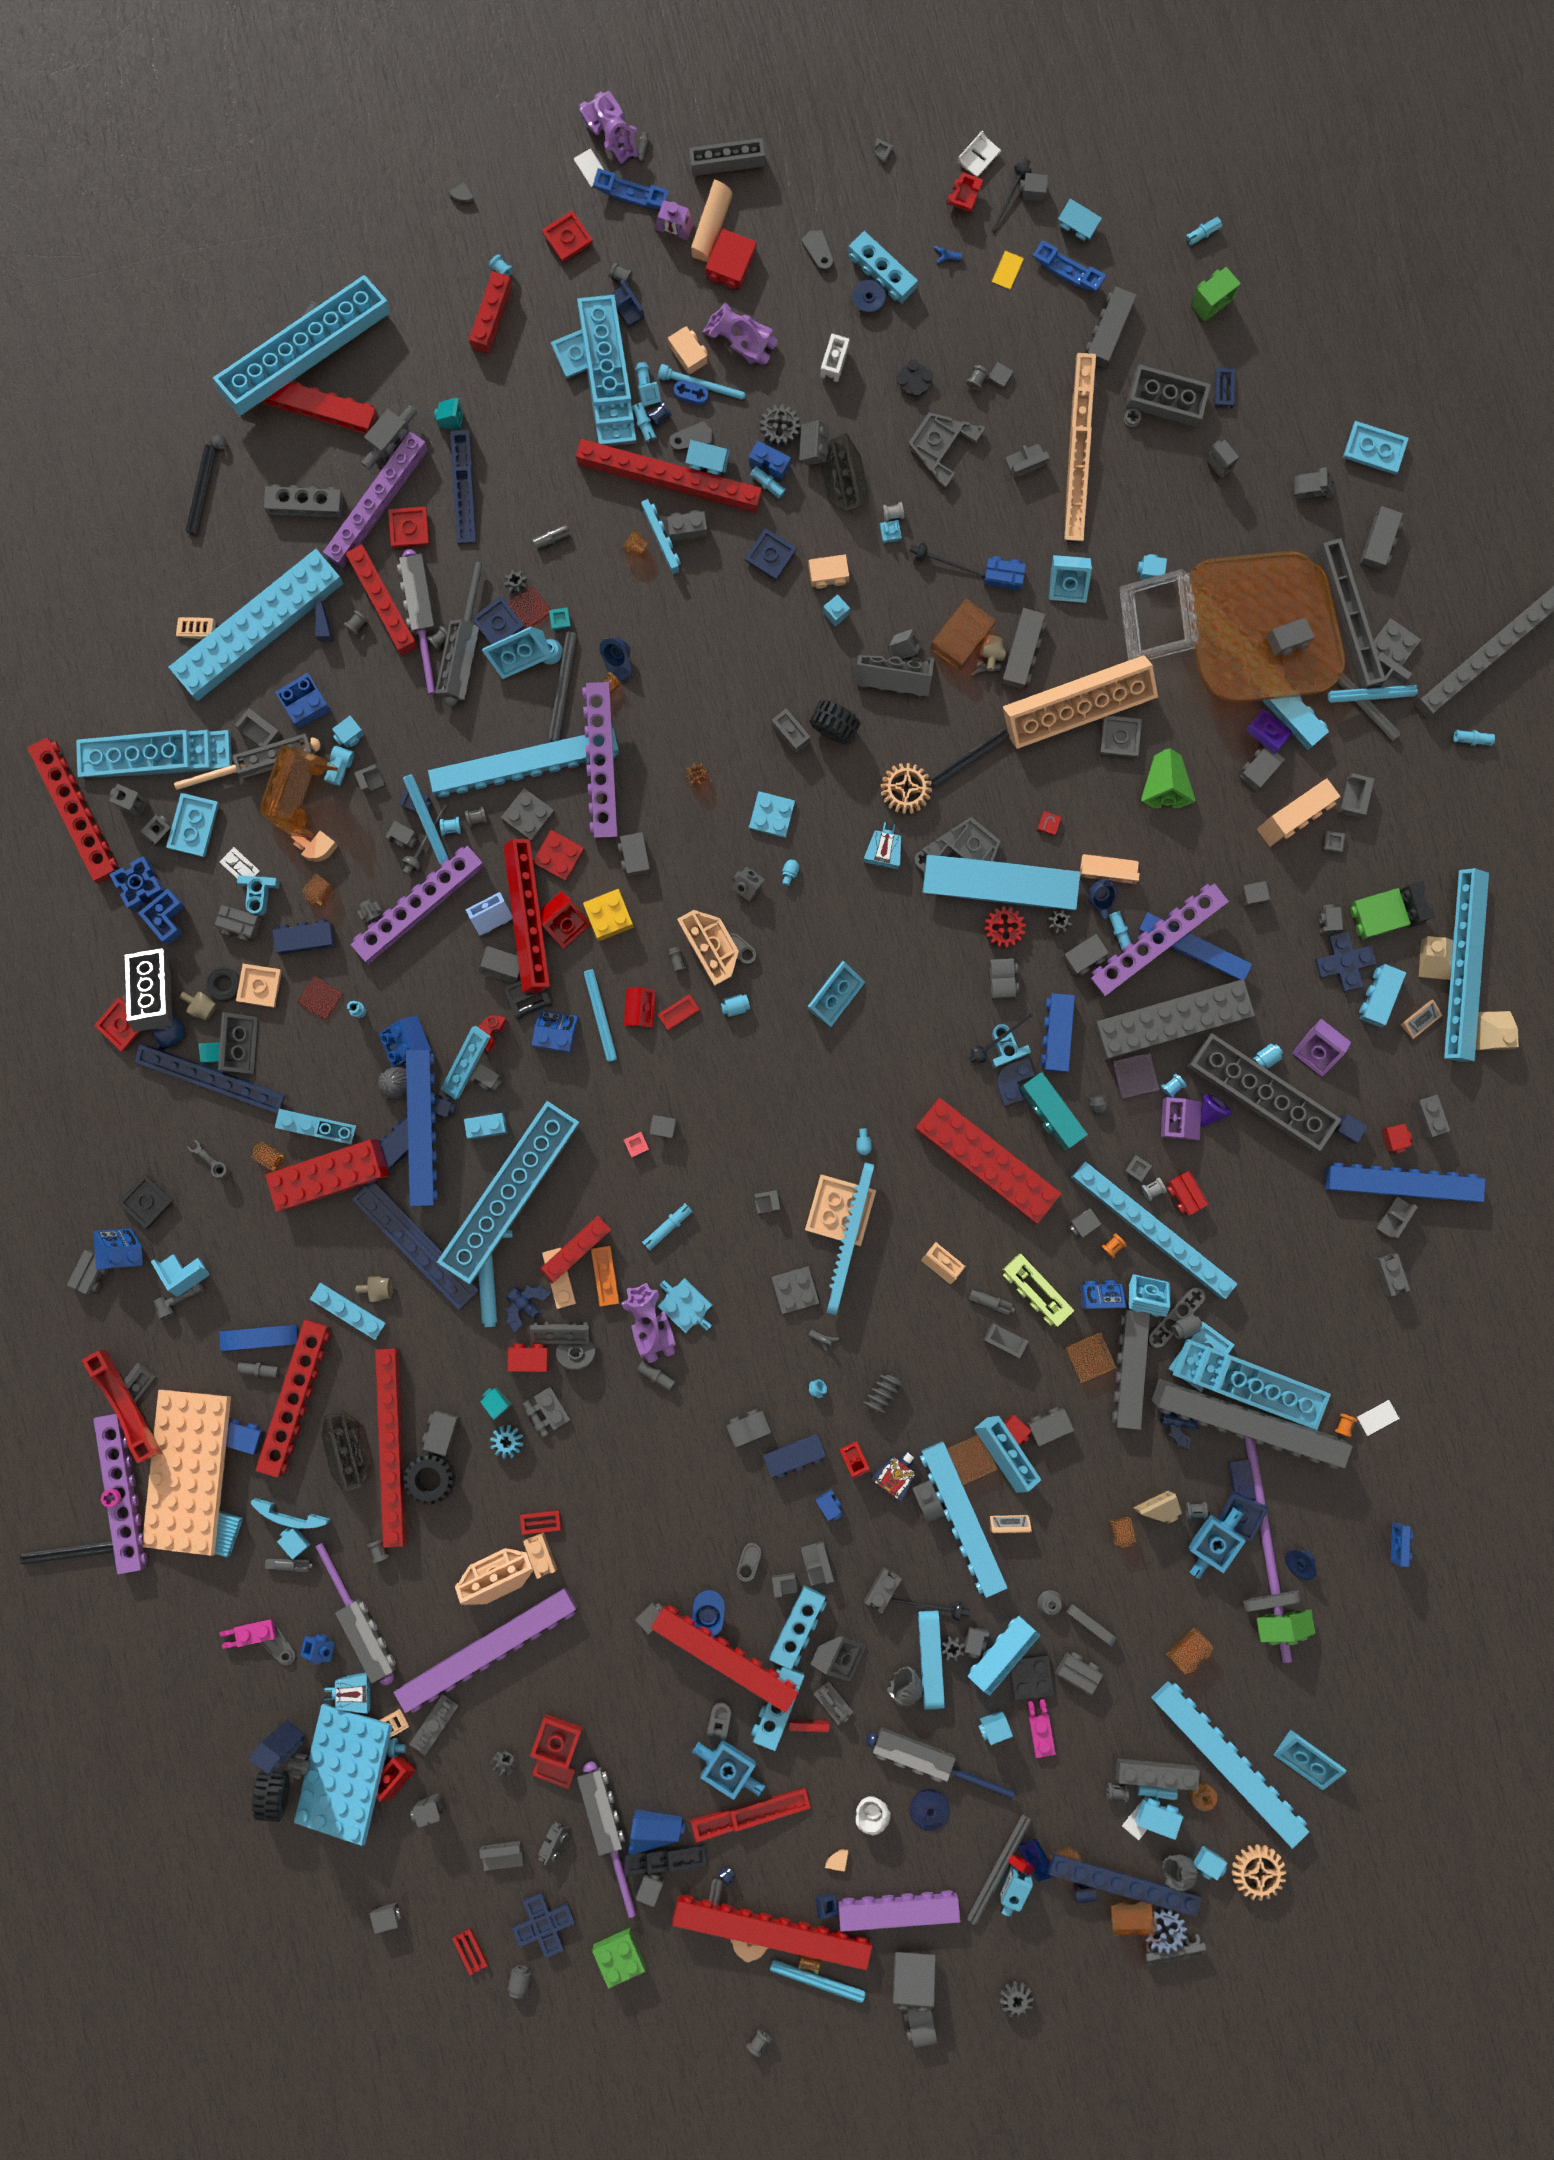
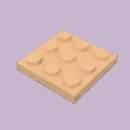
M820 1175L805 1231L840 1241L846 1238L843 1235V1231L848 1230L845 1227V1224L849 1223L846 1218L851 1216L848 1210L853 1208L850 1202L855 1200L852 1194L857 1193L854 1187L858 1185ZM868 1188L854 1245L861 1246L876 1194L874 1189Z

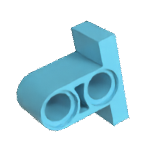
M238 875L237 883L240 886L247 887L246 909L251 914L257 916L264 915L267 910L269 888L279 889L280 881L276 878ZM257 884H262V889L259 892H255L254 887ZM256 902H259L260 908L256 911H253V905Z
M1004 1024L996 1026L992 1031L993 1041L998 1038L996 1035L998 1029L1007 1032L1010 1030L1009 1027ZM1009 1033L995 1044L1000 1057L993 1059L991 1063L993 1068H996L1030 1054L1031 1050L1028 1045L1018 1049L1012 1033ZM1005 1047L1013 1049L1014 1053L1012 1056L1005 1055Z

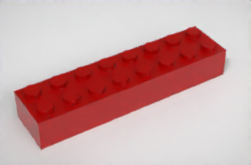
M940 1097L915 1128L918 1133L1035 1225L1040 1222L1062 1194Z

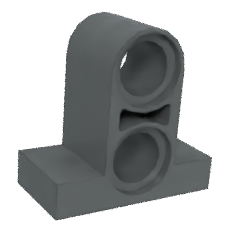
M1327 467L1319 468V472L1294 477L1295 498L1302 499L1326 496L1327 499L1335 498L1334 478Z

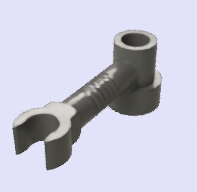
M194 1140L197 1143L195 1150L188 1146L189 1151L198 1154L211 1166V1173L214 1177L226 1178L230 1175V1169L227 1165L217 1162L204 1150L201 1142Z
M197 1283L179 1297L173 1296L167 1300L165 1297H160L154 1300L159 1320L169 1318L174 1314L172 1305L203 1292L202 1285Z

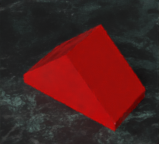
M857 1441L839 1449L853 1479L871 1471Z

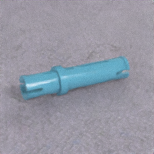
M684 1203L673 1215L670 1214L669 1218L642 1243L651 1251L674 1228L681 1226L680 1223L693 1211Z

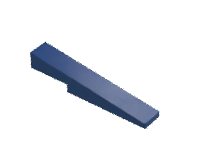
M1147 912L1139 928V933L1143 934L1145 931L1148 933L1152 932L1155 929L1153 925L1161 919ZM1170 923L1168 924V929L1171 932H1177L1178 927ZM1189 932L1170 946L1174 948V951L1238 980L1244 979L1245 981L1252 967L1251 963ZM1160 934L1153 935L1154 940L1163 942V937Z

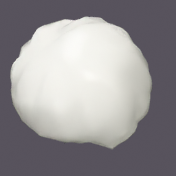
M871 1796L861 1800L856 1809V1825L863 1833L872 1836L883 1832L886 1826L889 1825L891 1815L886 1803Z

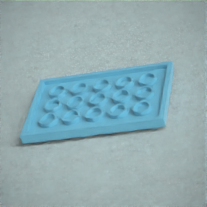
M322 1704L309 1756L311 1762L308 1766L307 1776L304 1777L294 1823L361 1846L365 1845L393 1725L351 1711L337 1710L335 1706Z

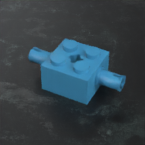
M1233 1507L1226 1520L1222 1522L1211 1514L1208 1516L1188 1546L1190 1551L1199 1557L1198 1561L1189 1571L1193 1576L1196 1575V1578L1200 1579L1209 1565H1212L1222 1573L1226 1571L1246 1542L1244 1537L1234 1529L1244 1515L1242 1512L1237 1511ZM1220 1541L1221 1544L1214 1546L1213 1542Z
M723 1739L714 1751L703 1746L700 1742L696 1744L692 1753L706 1761L707 1764L701 1773V1779L733 1800L743 1787L756 1794V1796L761 1794L765 1785L750 1777L751 1772L756 1766L755 1760ZM731 1766V1767H732V1772H731V1771H728V1772L726 1773V1772H725V1767Z

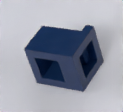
M406 787L399 804L402 808L418 814ZM421 793L425 805L429 811L431 807V799L429 798V796Z
M435 1094V1104H431V1112L450 1119V1115H454L457 1105L449 1102L450 1098L441 1095L436 1098L437 1095Z

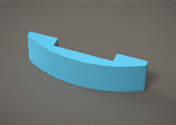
M257 1498L251 1501V1505L259 1513L284 1526L315 1528L326 1525L331 1520L315 1514L308 1515L307 1520L273 1511L275 1503Z

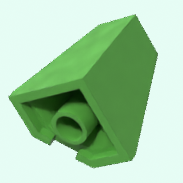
M1171 748L1154 755L1142 795V802L1152 808H1161V805H1172V808H1182L1195 802V796L1182 756Z

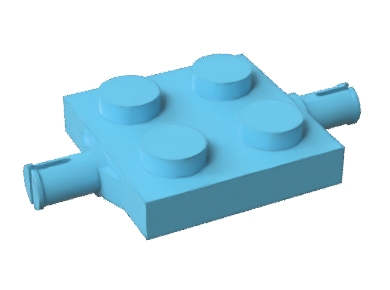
M686 1278L673 1288L665 1280L659 1285L667 1294L658 1307L685 1333L698 1323L706 1331L712 1326L704 1316L713 1304Z

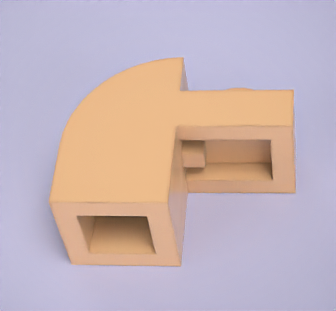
M296 831L291 836L295 841L293 844L303 851L301 855L313 862L327 859L338 847L331 838L321 831L317 833L311 842Z

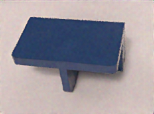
M622 280L620 281L621 288L610 295H614L616 309L630 328L644 319V310L625 281Z

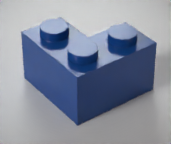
M166 889L138 913L159 939L167 945L183 934L172 921V918L186 906L170 889Z

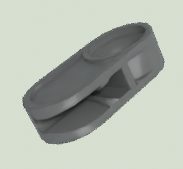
M735 933L729 934L739 951L737 959L744 965L754 963L756 960L755 949ZM749 950L753 953V957L751 960H744L742 953Z
M751 1542L745 1545L738 1564L737 1576L745 1582L751 1581L754 1578L761 1557V1548L756 1543ZM748 1566L751 1568L752 1573L749 1577L741 1575L740 1570L742 1567Z

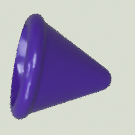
M1210 1094L1203 1096L1204 1101L1200 1124L1202 1127H1206L1231 1115L1230 1108L1223 1101Z

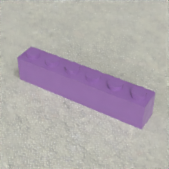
M951 1890L942 1891L941 1894L923 1892L919 1896H914L912 1893L902 1894V1897L884 1895L879 1899H874L872 1896L863 1897L862 1900L844 1898L838 1902L841 1931L960 1922L957 1893H953Z

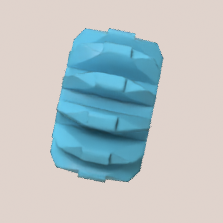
M511 1425L507 1426L506 1431L503 1426H500L499 1430L501 1433L496 1430L493 1432L497 1438L492 1437L490 1441L496 1442L495 1445L491 1446V1449L498 1448L495 1455L498 1456L502 1451V1458L505 1459L507 1452L511 1458L514 1457L513 1450L516 1453H520L521 1450L517 1446H523L524 1443L517 1440L523 1437L522 1434L515 1435L518 1432V1428L511 1432ZM506 1436L508 1437V1440L511 1441V1444H509L508 1447H506L505 1443L502 1442V1439H506Z

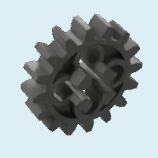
M781 404L780 408L777 409L776 405H773L772 411L767 408V415L762 414L763 420L760 421V426L762 427L761 434H764L765 440L770 438L771 445L775 441L778 447L780 442L787 446L788 440L794 442L793 436L798 437L797 430H800V424H798L800 418L796 417V411L790 412V406L784 409L783 404ZM779 415H783L781 427L782 436H777Z

